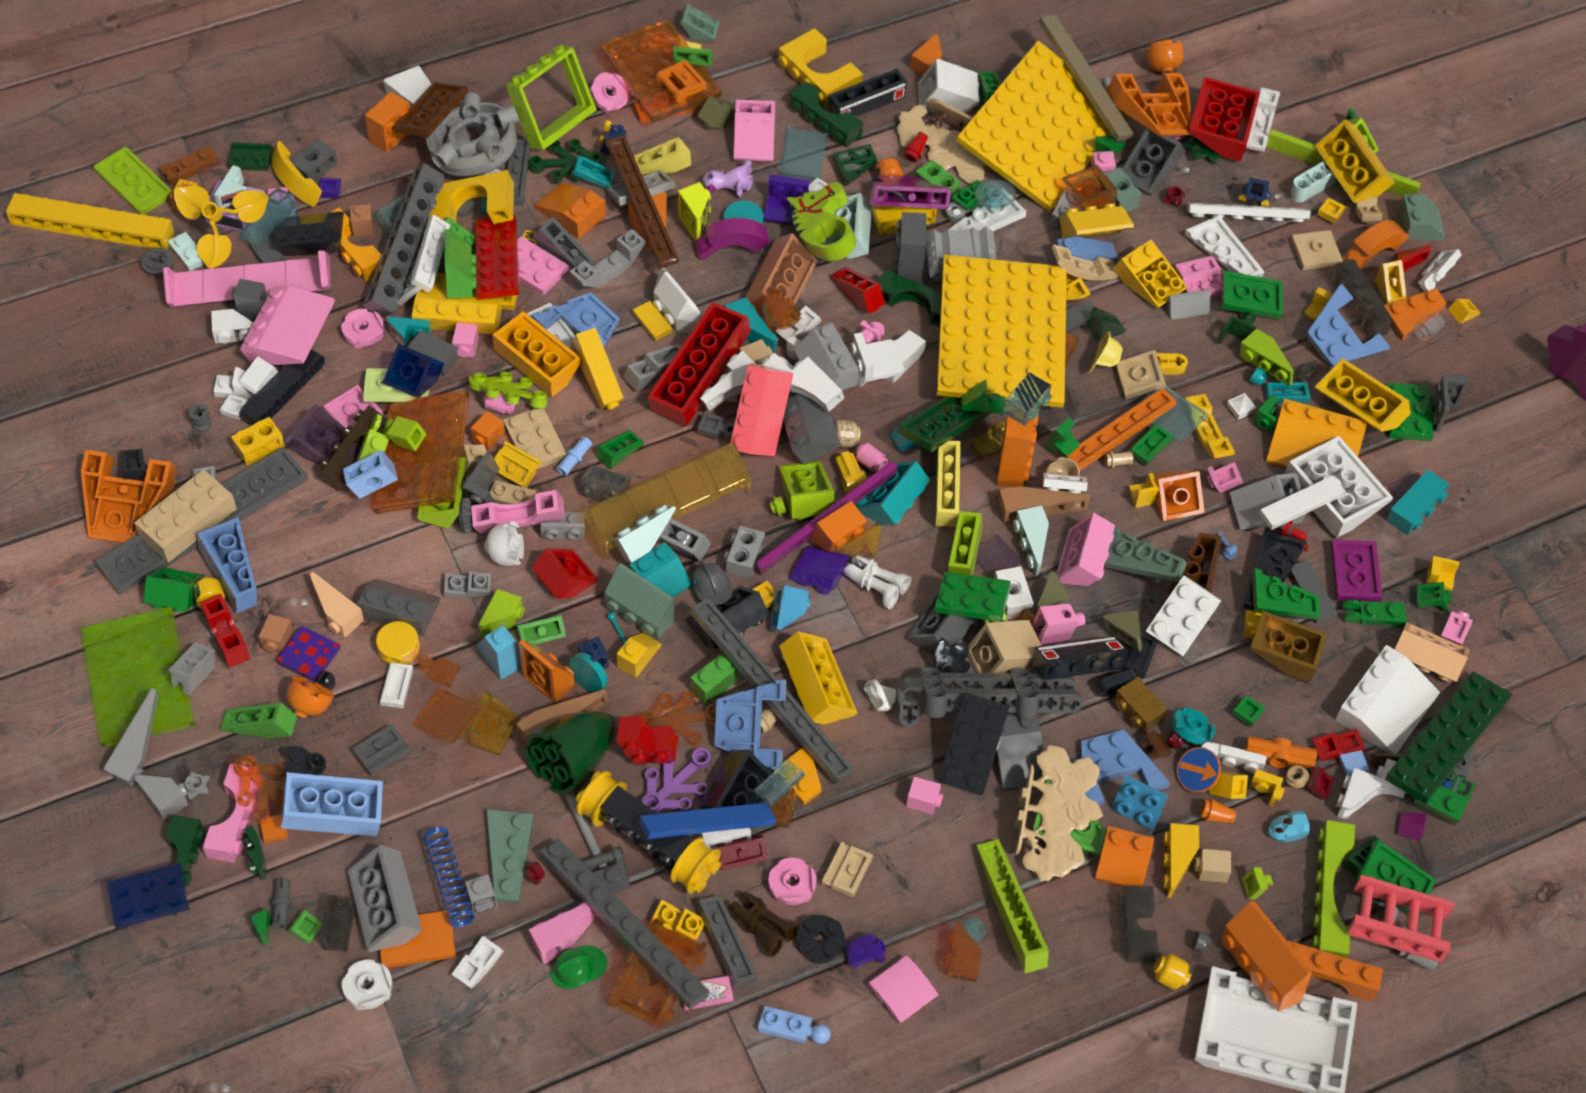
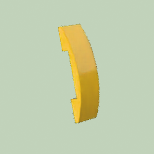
M277 141L271 156V163L275 174L291 193L306 204L316 207L322 190L312 178L305 179L289 160L291 153L281 141Z
M1206 394L1185 397L1192 426L1205 451L1212 458L1234 455L1235 451L1228 437H1223L1212 416V406Z

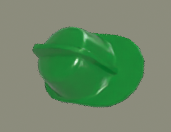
M587 945L565 950L551 965V979L556 986L562 989L570 990L601 977L607 968V958L603 951L595 946Z

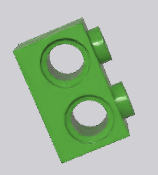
M931 160L915 172V177L922 178L929 184L949 187L951 189L950 201H952V196L960 189L958 179L948 173L943 166L934 160ZM938 192L934 193L933 198L938 197Z

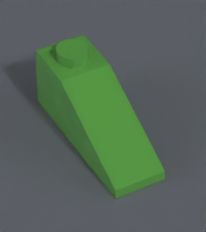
M281 702L226 709L220 730L228 733L266 738L292 736L297 715Z

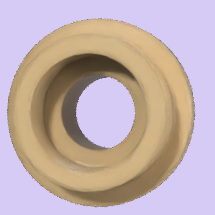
M1301 766L1291 767L1286 774V781L1293 788L1305 786L1310 779L1308 771Z

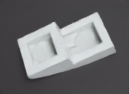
M805 306L793 319L789 317L775 332L786 342L791 336L800 340L821 322V319Z
M482 936L469 956L467 954L464 956L452 975L472 989L486 975L504 951Z

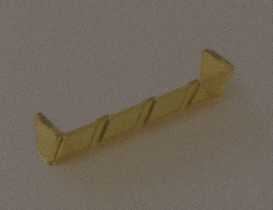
M727 444L703 455L702 458L692 460L664 473L658 478L655 477L626 490L623 494L615 495L589 507L586 513H584L585 530L600 555L606 559L609 558V550L616 547L613 539L618 536L617 532L625 527H634L637 525L636 521L647 515L649 518L655 514L654 510L664 504L666 506H675L676 510L671 516L675 520L742 488L746 493L751 492L752 478L737 447L733 444Z

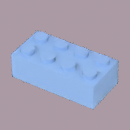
M287 773L283 792L281 828L377 836L381 824L383 781Z

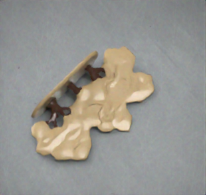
M930 99L928 103L929 108L936 116L928 115L926 108L922 105L913 106L910 111L900 112L898 118L901 122L897 126V130L900 135L901 147L905 148L918 132H923L928 136L926 145L931 148L927 153L930 161L934 160L943 166L946 171L950 167L955 166L958 176L969 184L976 180L981 181L984 179L985 170L983 166L988 165L955 141L961 130L969 124L973 117L938 99ZM928 120L933 122L937 120L933 125L927 126L924 124ZM944 120L956 126V128L951 131L947 130L942 126L941 121Z

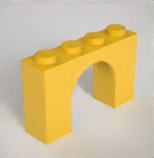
M814 28L780 47L778 62L781 67L785 68L801 84L807 81L820 90L819 102L824 107H828L830 94L861 83L863 73L851 62L831 73H817L808 68L807 64L826 53L827 39Z
M504 170L443 183V187L435 199L437 200L436 206L430 212L429 217L435 215L444 221L448 216L456 222L457 211L461 205L471 198L482 196L487 197V213L494 224L513 220L514 182L509 172Z

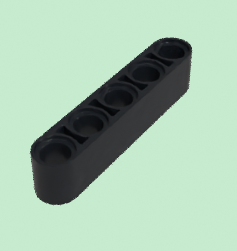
M311 349L304 363L285 364L244 405L240 417L252 425L268 417L272 419L321 370L325 363V357Z

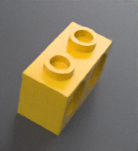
M270 417L260 420L231 436L234 449L246 466L272 454L281 447H285L283 436Z

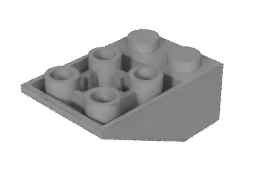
M1297 473L1274 475L1229 492L1239 530L1269 527L1259 514L1260 510L1301 491ZM1305 514L1291 521H1293V524L1302 523Z

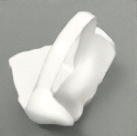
M876 679L869 680L865 684L864 690L868 694L874 709L878 712L889 711L895 703L896 689L882 686Z

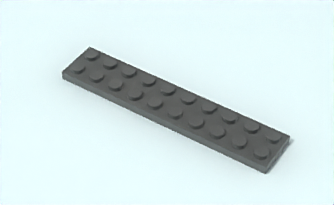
M281 447L221 484L233 494L237 509L219 524L239 517V521H242L307 481V473L288 451ZM136 535L95 560V563L121 595L144 581L147 575L159 568L167 567L198 548V540L168 563L146 544L139 535Z

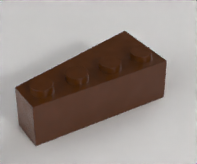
M1199 533L1185 560L1187 565L1181 578L1185 575L1212 593L1221 551L1222 536ZM1173 581L1167 595L1164 596L1161 602V608L1179 582Z

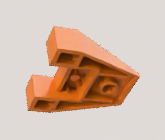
M1165 73L1155 88L1156 93H1141L1132 74L1114 75L1106 91L1117 108L1158 136L1192 135L1189 133L1192 121L1189 90L1181 73Z
M85 450L81 477L88 538L125 543L138 535L134 522L170 495L174 489L178 468L168 461L149 459L145 482L111 477L114 458L106 452Z

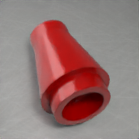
M918 132L913 140L904 148V157L911 162L920 160L928 136L923 132Z

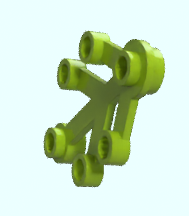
M501 372L499 377H486L482 373H474V375L469 376L470 388L484 391L487 397L498 398L500 393L506 398L508 403L518 404L521 396L530 399V405L535 408H546L548 397L544 391L536 390L534 393L520 390L532 388L533 380L530 378L522 377L520 382L511 383L513 374L510 372Z

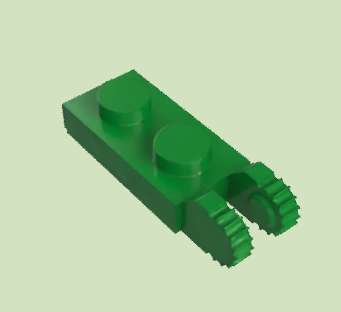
M1347 600L1342 603V608L1345 611H1359L1346 613L1343 616L1345 622L1360 623V625L1405 626L1407 622L1405 606L1402 602H1359L1357 600Z

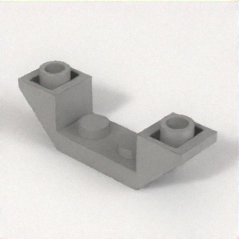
M631 229L616 239V251L594 266H591L586 261L582 262L569 271L570 275L583 286L600 288L631 267L645 245V240Z

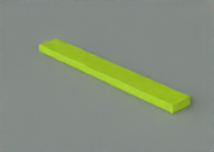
M1271 129L1266 144L1267 148L1314 165L1325 161L1314 144ZM1387 171L1395 183L1386 191L1402 197L1404 194L1418 193L1421 183Z

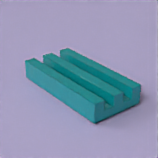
M579 155L572 174L606 189L612 185L615 171Z
M1292 382L1291 386L1285 383H1266L1265 385L1268 399L1271 395H1274L1279 399L1278 404H1283L1284 399L1302 404L1310 403L1308 382Z

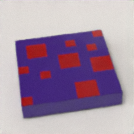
M301 626L276 661L278 665L313 682H317L318 675L325 671L341 647L339 643Z

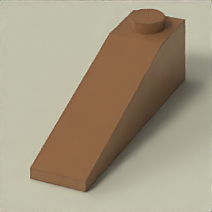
M1019 486L1000 489L997 502L1003 522L1006 523L1016 520L1017 511L1037 506L1043 507L1046 516L1087 510L1090 496L1083 493Z
M603 689L536 710L530 715H524L516 723L517 733L527 745L526 737L556 719L575 713L598 711L608 704L607 691Z

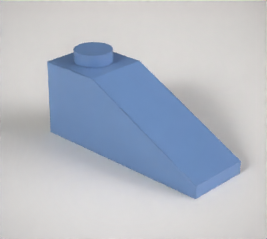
M1076 236L1058 239L1056 243L1058 246L1069 248L1071 255L1089 261H1094L1097 257L1113 260V262L1118 261L1114 245L1110 242Z

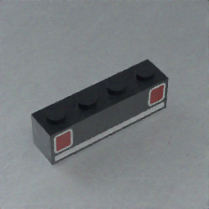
M894 69L829 95L828 111L833 114L850 112L855 117L905 98L907 80L898 69Z
M1116 636L1034 647L1032 668L1043 680L1124 669L1128 649Z

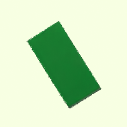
M976 180L968 188L966 186L962 187L952 196L951 200L964 209L969 210L990 197L992 189Z

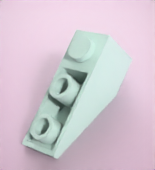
M664 504L654 510L655 514L649 518L646 515L636 521L637 525L634 527H625L617 532L618 536L613 540L626 562L632 563L651 551L676 510L675 506H666Z
M1042 506L1017 511L1016 520L1013 521L1014 530L1021 537V548L1023 551L1026 550L1028 555V566L1030 569L1033 568L1035 576H1039L1049 526Z

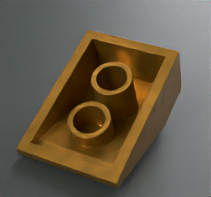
M1262 611L1250 649L1288 676L1310 683L1316 672L1327 633Z

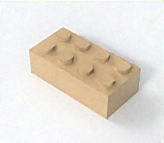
M203 469L135 521L134 524L139 537L169 563L198 540V532L216 526L237 508L233 494Z

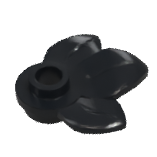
M942 638L934 649L933 655L936 662L933 667L939 669L941 673H943L945 666H948L945 673H966L971 667V664L965 660L969 653L967 642H961L951 647L947 640Z
M299 746L289 747L285 750L291 761L283 769L285 777L287 773L320 775L324 772L326 760L320 753H309L305 748Z

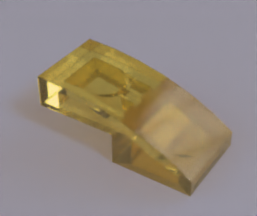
M1006 421L989 427L986 434L971 440L969 446L982 460L1001 450Z

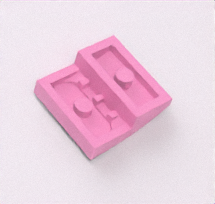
M1213 256L1175 264L1176 273L1188 287L1184 290V293L1209 290L1210 298L1221 296V268Z
M907 955L868 982L881 1004L885 1003L897 1023L903 1022L938 996L929 980Z

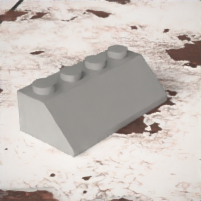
M379 845L347 870L368 951L373 952L404 945L422 932L400 851Z

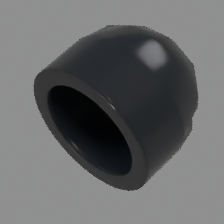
M323 671L317 677V683L329 690H332L336 685L335 677L331 672Z

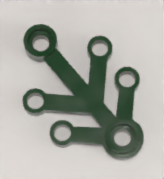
M574 138L569 141L570 151L577 152L581 156L602 166L605 165L606 158L602 153H591L581 146L579 139ZM559 140L549 145V150L562 158L542 159L540 156L535 155L528 161L529 171L533 174L543 172L544 167L564 166L560 170L556 169L551 172V181L554 183L562 182L569 172H571L572 181L580 182L583 179L572 174L578 157L562 148Z

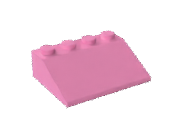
M292 286L272 287L240 350L251 364L257 356L271 365L304 363L335 299Z

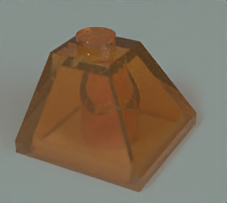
M1098 165L1062 177V181L1082 206H1096L1097 209H1104L1103 205L1115 204L1116 206L1117 188Z

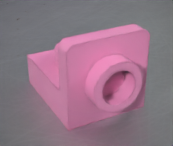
M1457 610L1455 613L1452 611L1440 637L1462 645L1473 620L1469 619V615L1465 612Z

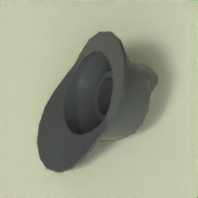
M703 560L700 561V566L695 570L692 587L701 601L709 598L715 606L725 603L733 593L732 584L717 564H705Z

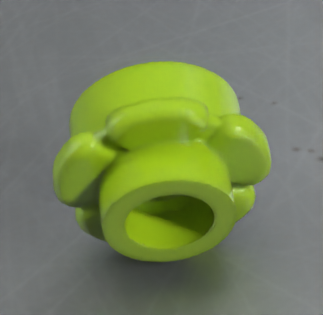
M773 496L774 501L770 502L773 514L778 513L781 517V514L787 512L783 497Z

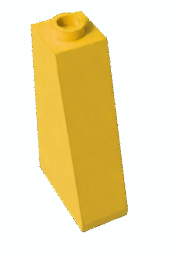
M596 327L576 334L570 346L572 351L582 358L580 367L600 409L606 407L608 410L617 408L623 400V395Z

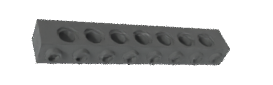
M425 163L413 171L362 305L372 312H377L382 318L393 314L398 308V298L405 289L403 284L411 273L410 266L417 257L418 251L416 250L423 240L424 228L427 226L430 212L436 206V196L443 187L442 180L444 175Z

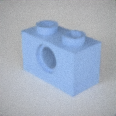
M382 450L343 469L346 485L359 499L398 480L394 463Z

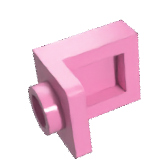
M1235 462L1217 470H1214L1212 466L1208 467L1210 473L1207 476L1212 488H1217L1219 493L1244 483Z

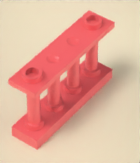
M1361 875L1353 889L1354 892L1363 894L1360 915L1356 914L1348 926L1347 935L1442 963L1449 953L1451 942L1441 939L1443 918L1447 919L1455 903L1441 897H1434L1380 881L1370 876ZM1372 897L1386 901L1384 922L1370 918ZM1396 904L1410 908L1407 929L1393 925ZM1419 911L1433 915L1431 936L1417 932Z

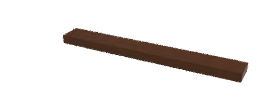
M625 135L606 140L607 149L659 268L679 263L677 253Z

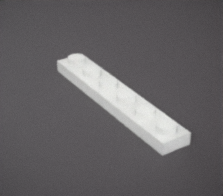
M1204 203L1187 204V211L1192 213L1194 217H1204V214H1212L1214 218L1217 216L1224 218V215H1232L1234 219H1244V216H1252L1254 220H1264V217H1272L1271 220L1284 221V218H1292L1291 221L1303 222L1304 219H1310V210L1305 208Z

